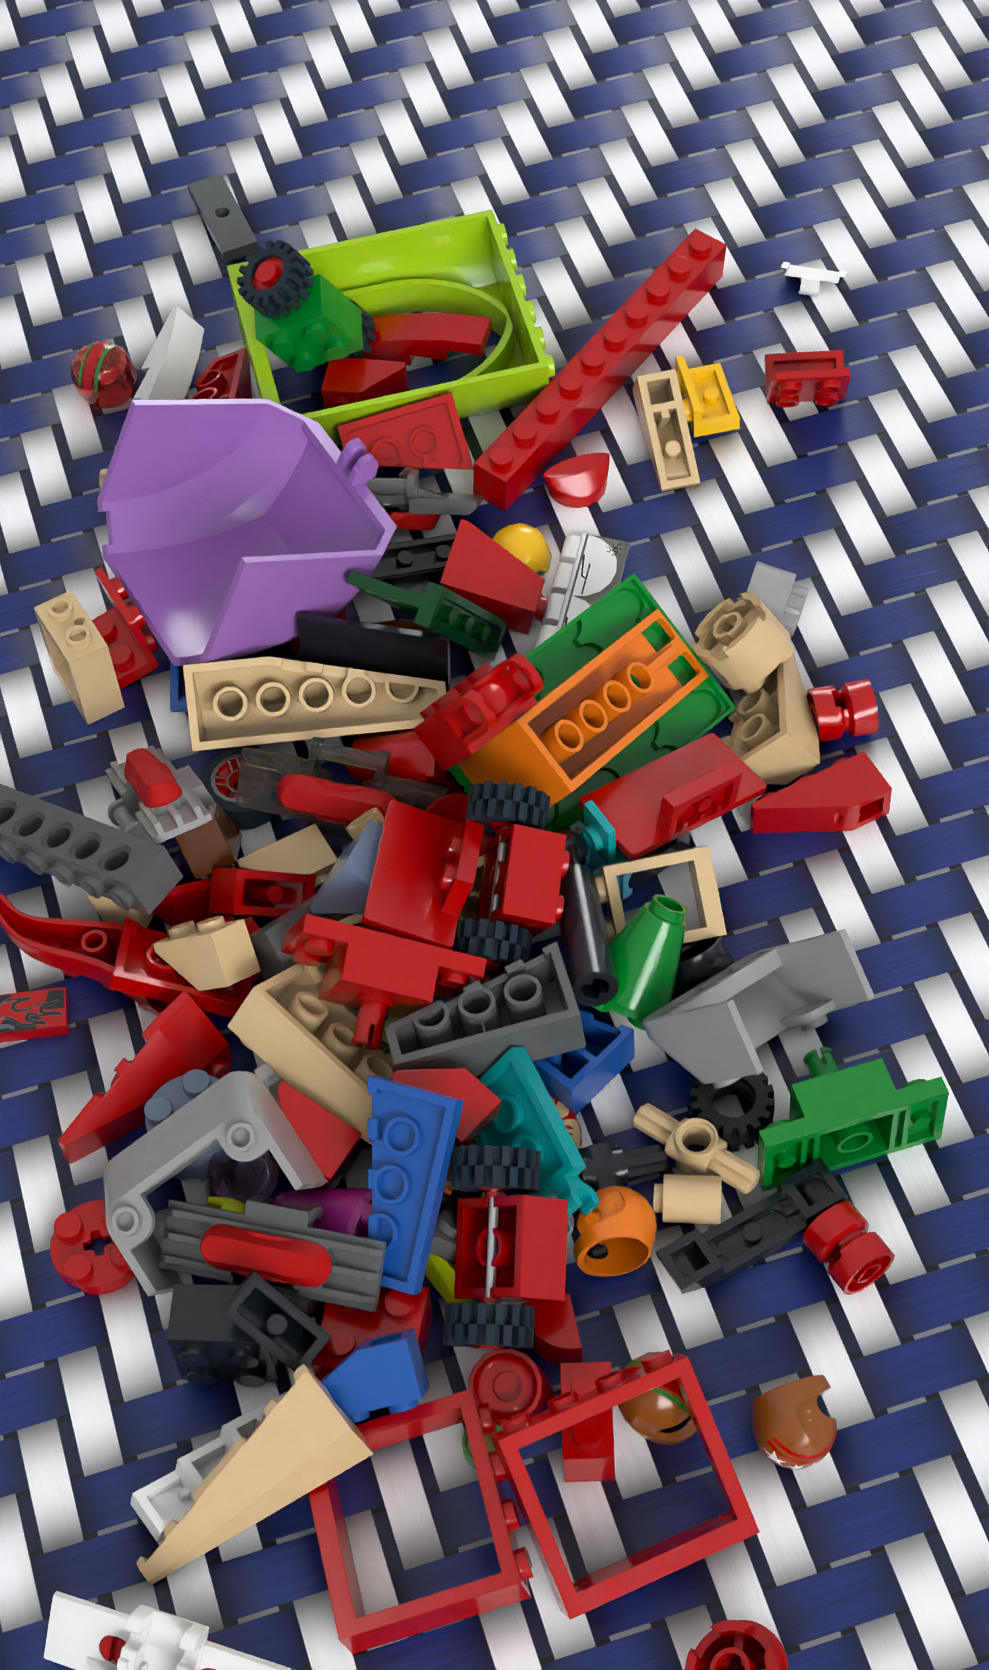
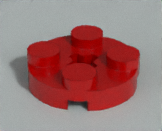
M93 1200L83 1203L69 1212L58 1216L54 1222V1233L50 1241V1255L59 1277L66 1284L69 1285L70 1283L74 1287L81 1288L83 1293L101 1295L123 1288L135 1277L108 1233L104 1200ZM96 1239L110 1240L111 1243L104 1246L105 1253L96 1256L93 1250H87L92 1241Z

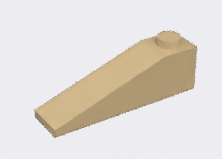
M793 653L787 661L779 663L775 670L766 676L765 683L758 691L747 694L743 690L739 706L737 705V708L729 714L728 719L734 723L731 734L722 738V742L766 784L787 785L799 776L807 775L815 766L820 764L819 737Z

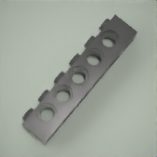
M0 784V856L9 863L14 864L18 861L25 864L36 874L42 875L45 872L54 876L65 886L70 887L74 884L83 888L94 898L99 899L103 896L112 900L117 906L126 911L132 908L147 915L154 911L183 878L182 873L164 846Z

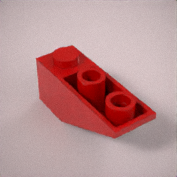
M863 751L850 758H841L833 763L831 767L814 775L802 776L794 784L775 793L769 792L759 797L756 802L751 804L750 830L753 834L853 831L889 814L892 787Z

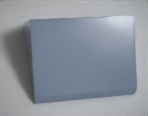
M371 819L339 856L310 905L312 913L364 912L383 828L376 821Z

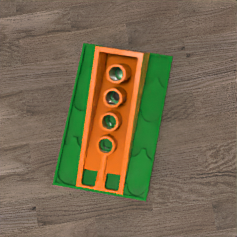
M633 573L525 656L535 667L544 684L543 689L534 695L538 703L472 755L448 770L458 783L463 785L464 791L468 795L470 786H474L478 782L484 784L485 781H492L495 784H499V781H507L509 785L520 783L525 788L532 786L537 788L536 791H544L546 796H550L546 831L557 833L569 830V827L578 820L582 821L584 819V812L578 806L580 797L699 739L737 707L641 580Z

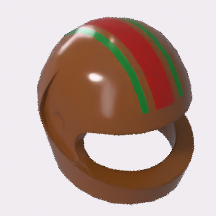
M648 1352L633 1359L624 1367V1375L643 1368L641 1363L643 1358L651 1354L657 1355L661 1352ZM676 1379L618 1405L624 1421L643 1438L661 1445L681 1444L689 1440L697 1432L692 1418L678 1431L671 1433L660 1431L679 1425L690 1415Z

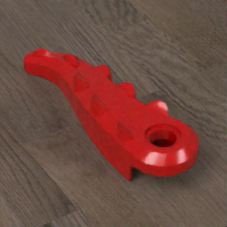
M0 893V926L11 941L24 953L37 961L60 969L67 976L75 978L80 975L101 982L110 991H117L109 988L123 924L31 916L18 910L5 895ZM139 926L138 931L157 940L161 934L167 937L170 936L169 934ZM121 992L136 1001L142 1009L151 1011L157 1016L171 1004Z

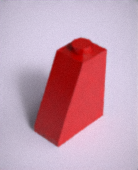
M461 519L439 584L440 586L451 590L507 621V629L527 635L529 634L533 619L541 622L548 598L540 596L545 579L472 523Z

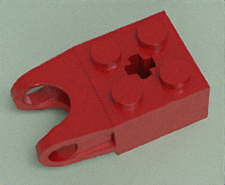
M515 653L493 669L486 662L421 711L420 715L424 721L416 726L413 731L442 769L446 771L472 755L535 706L538 702L534 695L543 689V681L531 662L520 653Z

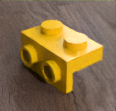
M675 356V369L686 419L690 424L693 436L699 437L740 429V417L721 363L688 369L684 356Z

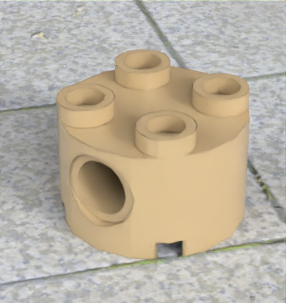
M745 592L739 594L743 600L734 603L728 598L706 615L696 629L695 635L699 638L697 644L692 641V649L703 663L711 668L726 688L733 690L743 689L745 693L750 694L758 691L763 686L766 676L775 670L779 663L787 661L793 655L795 646L790 641L788 630L777 620L757 594Z

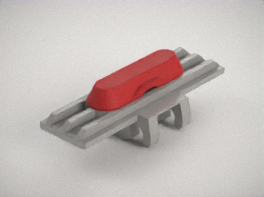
M152 745L147 747V749H135L127 754L126 762L119 765L116 761L111 762V768L105 770L108 779L121 796V799L114 801L109 806L108 817L114 825L120 826L127 833L159 844L213 820L206 807L215 804L202 781L189 765L176 770L160 748L155 749Z

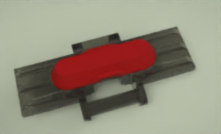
M314 736L310 744L308 759L244 747L241 756L236 806L307 820L306 827L316 824L323 836L352 842L353 839L345 828L366 811L377 807L385 818L390 800H396L426 810L439 797L447 795L448 787L389 775L391 751L381 750L379 754L324 743L323 738ZM322 760L375 770L376 773L373 779H366L361 786L332 781V772L323 769L321 764Z

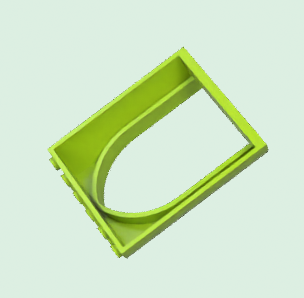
M492 209L297 251L311 264L309 267L313 269L314 276L321 274L348 299L356 302L372 318L407 312H440L490 317L492 320V330L502 337L497 347L482 364L456 381L301 414L320 423L336 446L342 445L337 426L451 392L459 419L530 404L549 384V378L555 377L551 353L544 354L543 351L546 349L543 330L541 326H534L536 315L531 300L525 301L524 298L526 297V286L523 275H516L515 273L517 271V262L514 250L506 248L508 246V238L504 223H497ZM249 262L228 265L227 270L238 314L243 345L244 347L246 346L260 399H269L281 405L265 346L256 340L254 308L238 292V289L241 287L237 284V277L244 276L239 272L240 266H247Z

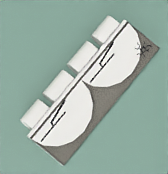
M584 533L582 538L576 535L566 536L559 559L560 563L557 566L551 587L552 594L548 598L542 620L543 625L540 627L535 648L620 584L630 542Z

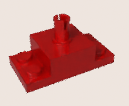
M305 914L284 934L281 953L293 955V961L299 964L320 966L321 963H325L318 999L359 1009L351 1044L361 1048L362 1043H366L365 1049L367 1050L381 1049L386 1016L402 1019L428 1006L433 1002V997L451 999L454 995L457 996L463 992L462 988L484 977L487 961L485 958L310 914Z

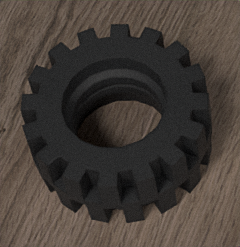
M763 1072L759 1075L741 1077L736 1082L722 1088H715L713 1083L703 1084L697 1078L695 1079L694 1088H691L690 1116L691 1118L705 1119L713 1124L717 1130L718 1137L727 1141L728 1145H730L731 1152L739 1151V1145L744 1144L746 1149L754 1147L755 1139H759V1131L764 1130L773 1123L775 1109L774 1090L772 1084L768 1085V1077ZM735 1094L747 1099L751 1103L752 1108L747 1114L740 1117H727L714 1110L712 1104L719 1097Z

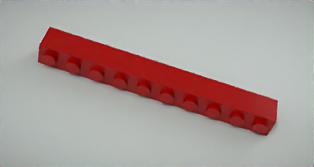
M695 228L474 462L473 494L483 495V500L506 512L723 277L726 244Z

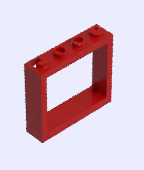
M669 1349L657 1355L651 1354L641 1360L643 1368L624 1375L623 1370L603 1375L594 1381L596 1389L580 1396L577 1395L575 1390L558 1395L547 1402L548 1410L533 1417H530L528 1411L511 1416L512 1419L500 1424L501 1431L490 1435L559 1608L570 1620L760 1533L688 1356L679 1353L671 1355ZM676 1379L729 1511L572 1582L518 1449Z
M472 1388L418 1405L404 1412L393 1413L356 1426L371 1450L374 1451L458 1423H465L501 1573L365 1615L336 1477L308 1492L338 1639L352 1654L531 1598L527 1579L533 1577L531 1567H533L526 1547H518L514 1530L522 1528L520 1515L513 1497L506 1499L502 1482L508 1479L498 1454L494 1451L490 1434L497 1432V1425L492 1417L489 1403L481 1404Z

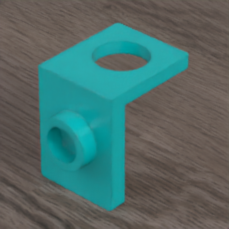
M592 800L584 803L585 827L582 828V835L588 847L593 852H597L606 865L618 863L628 858L616 846V831Z

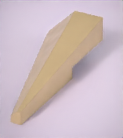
M302 1364L293 1373L295 1383L280 1401L271 1399L263 1409L266 1418L249 1439L240 1437L192 1494L194 1505L180 1521L172 1519L163 1529L164 1541L149 1559L142 1556L138 1559L136 1564L151 1585L374 1454L359 1428L334 1402L327 1388L305 1364Z

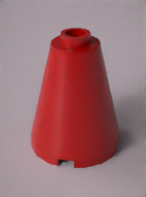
M413 730L356 739L345 753V768L354 781L427 807L439 797L452 793L463 794L464 792L463 785L458 783L449 770L444 771Z

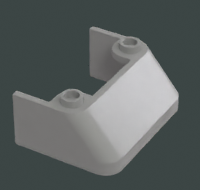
M846 929L752 953L649 1014L641 1022L649 1039L701 1083H713L715 1088H722L736 1082L741 1077L755 1075L763 1071L764 1069L755 1049L787 1028L801 1025L803 1031L814 1029L828 1021L826 1014L835 1008L869 1001L875 996Z
M234 1071L226 1074L113 1157L105 1167L103 1184L106 1227L148 1297L173 1292L174 1284L184 1283L176 1271L159 1268L161 1247L152 1234L155 1227V1214L146 1196L218 1143H220L229 1157L240 1162L254 1161L270 1151L295 1190L317 1188L328 1182L262 1079L252 1072Z

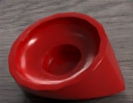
M609 453L584 454L564 460L548 468L543 473V477L550 496L557 503L572 508L587 507L598 502L605 494L610 462Z
M512 1348L493 1350L484 1354L473 1366L468 1378V1389L472 1388L481 1404L489 1403L492 1417L497 1424L512 1419L511 1416L528 1411L531 1417L541 1411L547 1405V1402L555 1396L549 1379L538 1364L526 1354Z

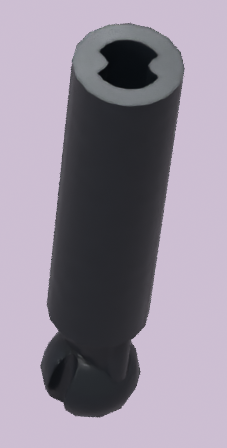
M570 830L560 831L557 833L567 835L565 850L569 851L570 854L567 872L561 878L559 894L564 897V907L558 921L569 980L576 1001L582 1005L600 1006L608 1003L616 996L619 983L595 875L591 869L584 866L589 847L579 833Z

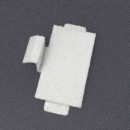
M783 262L781 268L786 269L785 276L801 278L799 294L816 297L819 294L820 281L838 283L840 277H846L848 273L842 270L835 272L790 265L789 262Z

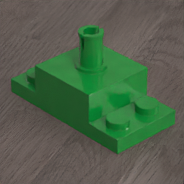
M820 1047V1052L823 1056L821 1059L816 1049L808 1052L804 1056L803 1061L812 1079L791 1085L789 1120L775 1121L764 1130L759 1131L757 1169L761 1173L759 1183L762 1191L780 1187L781 1180L820 1158L831 1172L940 1139L949 1095L942 1076L928 1081L925 1079L912 1080L901 1089L896 1090L882 1058L839 1070L831 1048Z

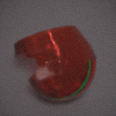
M93 341L86 344L73 358L70 369V376L77 393L88 404L96 408L109 409L118 407L128 401L136 391L137 370L131 365L130 357L124 349L112 342Z

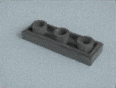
M222 174L188 184L189 194L224 261L241 259L248 254L254 253V248L258 246V241Z

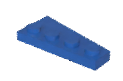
M368 1076V1094H372V1118H368V1139H372V1169H368V1189H372V1215L368 1217V1238L387 1242L381 1286L416 1295L420 1294L422 1290L464 1100L387 1078Z

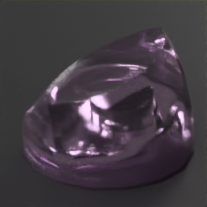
M222 1148L214 1153L210 1159L205 1183L206 1203L209 1196L234 1198L246 1204V1200L256 1194L270 1197L278 1181L279 1170L277 1161L273 1156L265 1153L254 1161L240 1162L229 1157Z

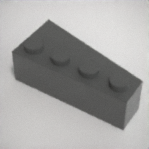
M557 941L542 948V955L526 963L520 959L504 967V974L484 984H481L478 980L462 988L463 993L460 996L446 1003L438 1000L384 1027L395 1070L466 1068L473 1076L478 1077L484 1075L511 1047H525L532 1062L586 1047L581 1015Z

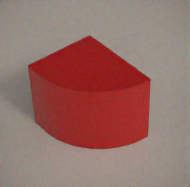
M570 1293L565 1294V1301L521 1303V1306L535 1307L533 1350L541 1358L557 1366H560V1363L583 1362L582 1345Z

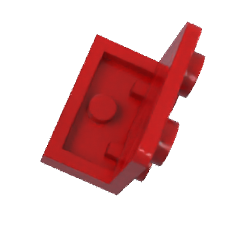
M843 350L765 354L764 357L767 404L776 403L777 407L790 408L798 406L799 402L815 401L816 405L829 406L845 399L851 377L850 369L844 368Z

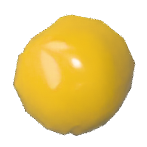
M518 523L502 528L493 536L492 540L534 572L543 571L546 573L549 570L552 553L538 529L528 524Z

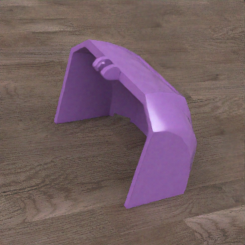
M269 399L131 401L97 499L98 512H106L109 545H102L103 559L123 585L128 597L136 605L147 626L174 666L228 661L273 650L299 639L297 617L300 612L334 617L359 593V589L346 583L350 570L370 577L383 556L397 526L366 486V483L375 478L376 469L379 466L373 455L370 453L365 455L367 453L366 446L358 437L349 441L345 445L344 450L340 451L320 423Z

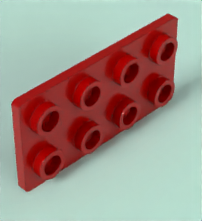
M710 733L580 797L578 806L584 812L583 804L592 800L616 831V846L630 860H635L764 794L767 785L715 734Z
M390 800L361 920L362 924L398 937L451 950L454 944L459 914L474 885L484 824L467 819L465 824L396 800Z

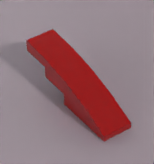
M410 313L374 317L372 322L376 325V331L372 333L376 335L375 342L368 343L373 348L370 354L364 351L361 356L372 360L405 362L409 366H411L415 356L446 361L450 351L482 356L492 330V320L490 317L453 313Z

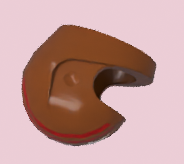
M824 1375L810 1376L786 1383L759 1395L752 1401V1429L756 1445L762 1454L774 1464L787 1469L800 1470L816 1465L831 1450L836 1438L837 1420L824 1415L817 1404V1398L832 1388Z

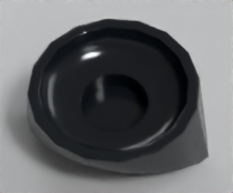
M721 937L693 941L682 945L672 1000L735 963Z

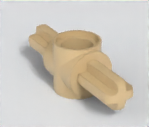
M650 1103L641 1105L633 1119L635 1128L665 1145L666 1155L675 1160V1164L682 1174L722 1176V1181L743 1194H748L756 1187L761 1175L759 1169L727 1151L728 1142L718 1137L716 1128L709 1121L702 1118H684L679 1122ZM697 1144L704 1146L706 1149L700 1152H693L688 1150L687 1147Z

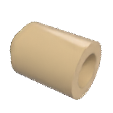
M664 1174L663 1184H654L653 1210L654 1213H663V1223L721 1224L722 1176Z

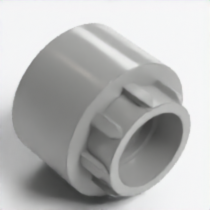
M757 561L747 592L757 594L777 620L788 630L791 638L796 630L809 589L806 585L795 582L797 574Z

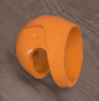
M610 1186L598 1190L596 1194L600 1204L588 1215H583L581 1209L579 1210L576 1223L581 1235L573 1248L577 1265L584 1273L598 1277H612L632 1272L644 1265L650 1258L657 1231L654 1210L644 1196L628 1187ZM597 1243L602 1244L608 1250V1255L603 1259L591 1258L586 1253Z

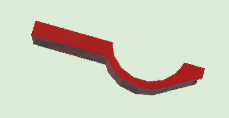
M66 987L0 995V1043L70 1034L69 994Z

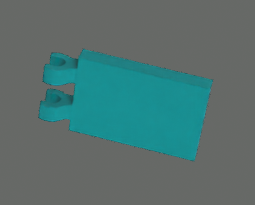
M511 1047L478 1079L501 1100L499 1114L474 1140L478 1146L524 1147L541 1152L539 1192L533 1194L514 1193L506 1194L505 1196L529 1195L554 1198L557 1195L558 1199L568 1200V1216H571L579 1208L583 1215H588L600 1203L596 1192L578 1177L586 1168V1165L526 1048Z

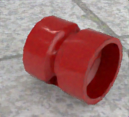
M868 679L843 683L840 690H836L833 685L807 689L806 696L817 729L819 743L840 740L844 732H848L851 737L877 733L878 710L874 691Z
M850 1201L835 1204L819 1215L808 1226L802 1240L820 1263H829V1275L846 1295L860 1292L873 1284L889 1269L895 1257V1254L876 1232L867 1233L869 1228L868 1221Z

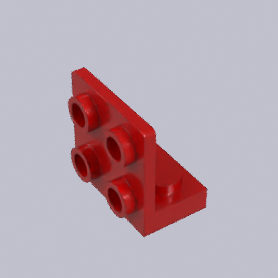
M102 567L94 572L113 608L91 621L108 645L121 690L160 667L153 654V651L159 647L148 628L141 629L147 624L134 603L131 604L129 600L124 602L129 597L117 576L109 580Z

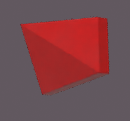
M211 878L175 886L154 909L153 913L172 927L188 921H194L196 924L203 917L213 913L209 912Z

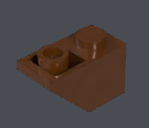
M218 803L206 807L213 820L175 836L195 879L207 874L211 878L212 867L233 868V864L237 861L242 834Z

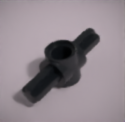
M604 1142L578 1149L586 1165V1168L578 1177L595 1192L610 1186L627 1187L629 1179L661 1173L667 1169L666 1152L658 1144L622 1151L620 1146H614V1142Z

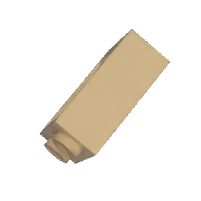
M70 590L34 607L53 671L87 725L124 708L125 705L108 645L73 591Z
M698 846L598 866L600 876L595 877L600 902L606 904L609 920L605 921L609 942L611 943L626 926L616 876L688 862L701 926L686 929L683 943L727 935L710 847Z

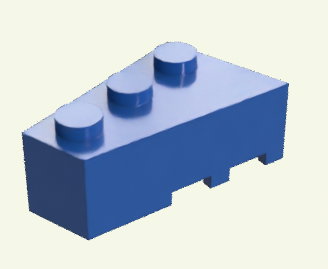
M579 1010L586 1047L533 1061L549 1095L559 1099L573 1111L575 1116L635 1058L634 1029L621 1024L619 1028L594 1020L593 1014L583 1010Z

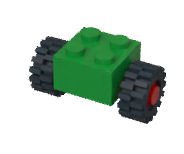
M270 240L265 242L266 249L258 245L254 248L257 253L254 257L250 254L246 256L245 260L249 263L247 266H240L239 272L244 276L237 277V284L241 287L238 289L239 294L254 308L256 340L297 373L310 371L315 366L321 364L327 368L328 362L343 358L364 359L361 356L364 351L370 354L373 348L368 343L375 342L376 335L372 333L376 331V325L372 322L373 318L356 302L348 299L321 274L314 276L313 269L309 267L311 264L291 245L285 244L282 240H277L276 244Z

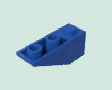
M414 1328L366 1339L320 1380L327 1388L334 1402L354 1423L370 1417L369 1411L388 1407L389 1413H399L413 1409L419 1405L418 1400L423 1398L429 1388Z

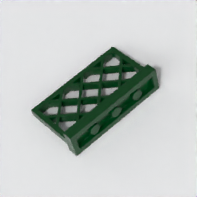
M351 570L346 583L414 617L413 623L433 633L450 635L451 642L478 656L494 661L508 622L451 590L429 582L424 596Z

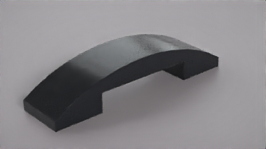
M820 1158L781 1180L779 1191L701 1234L698 1228L656 1251V1255L681 1294L692 1292L729 1278L781 1250L801 1237L808 1226L824 1211L835 1204L847 1201L848 1195Z

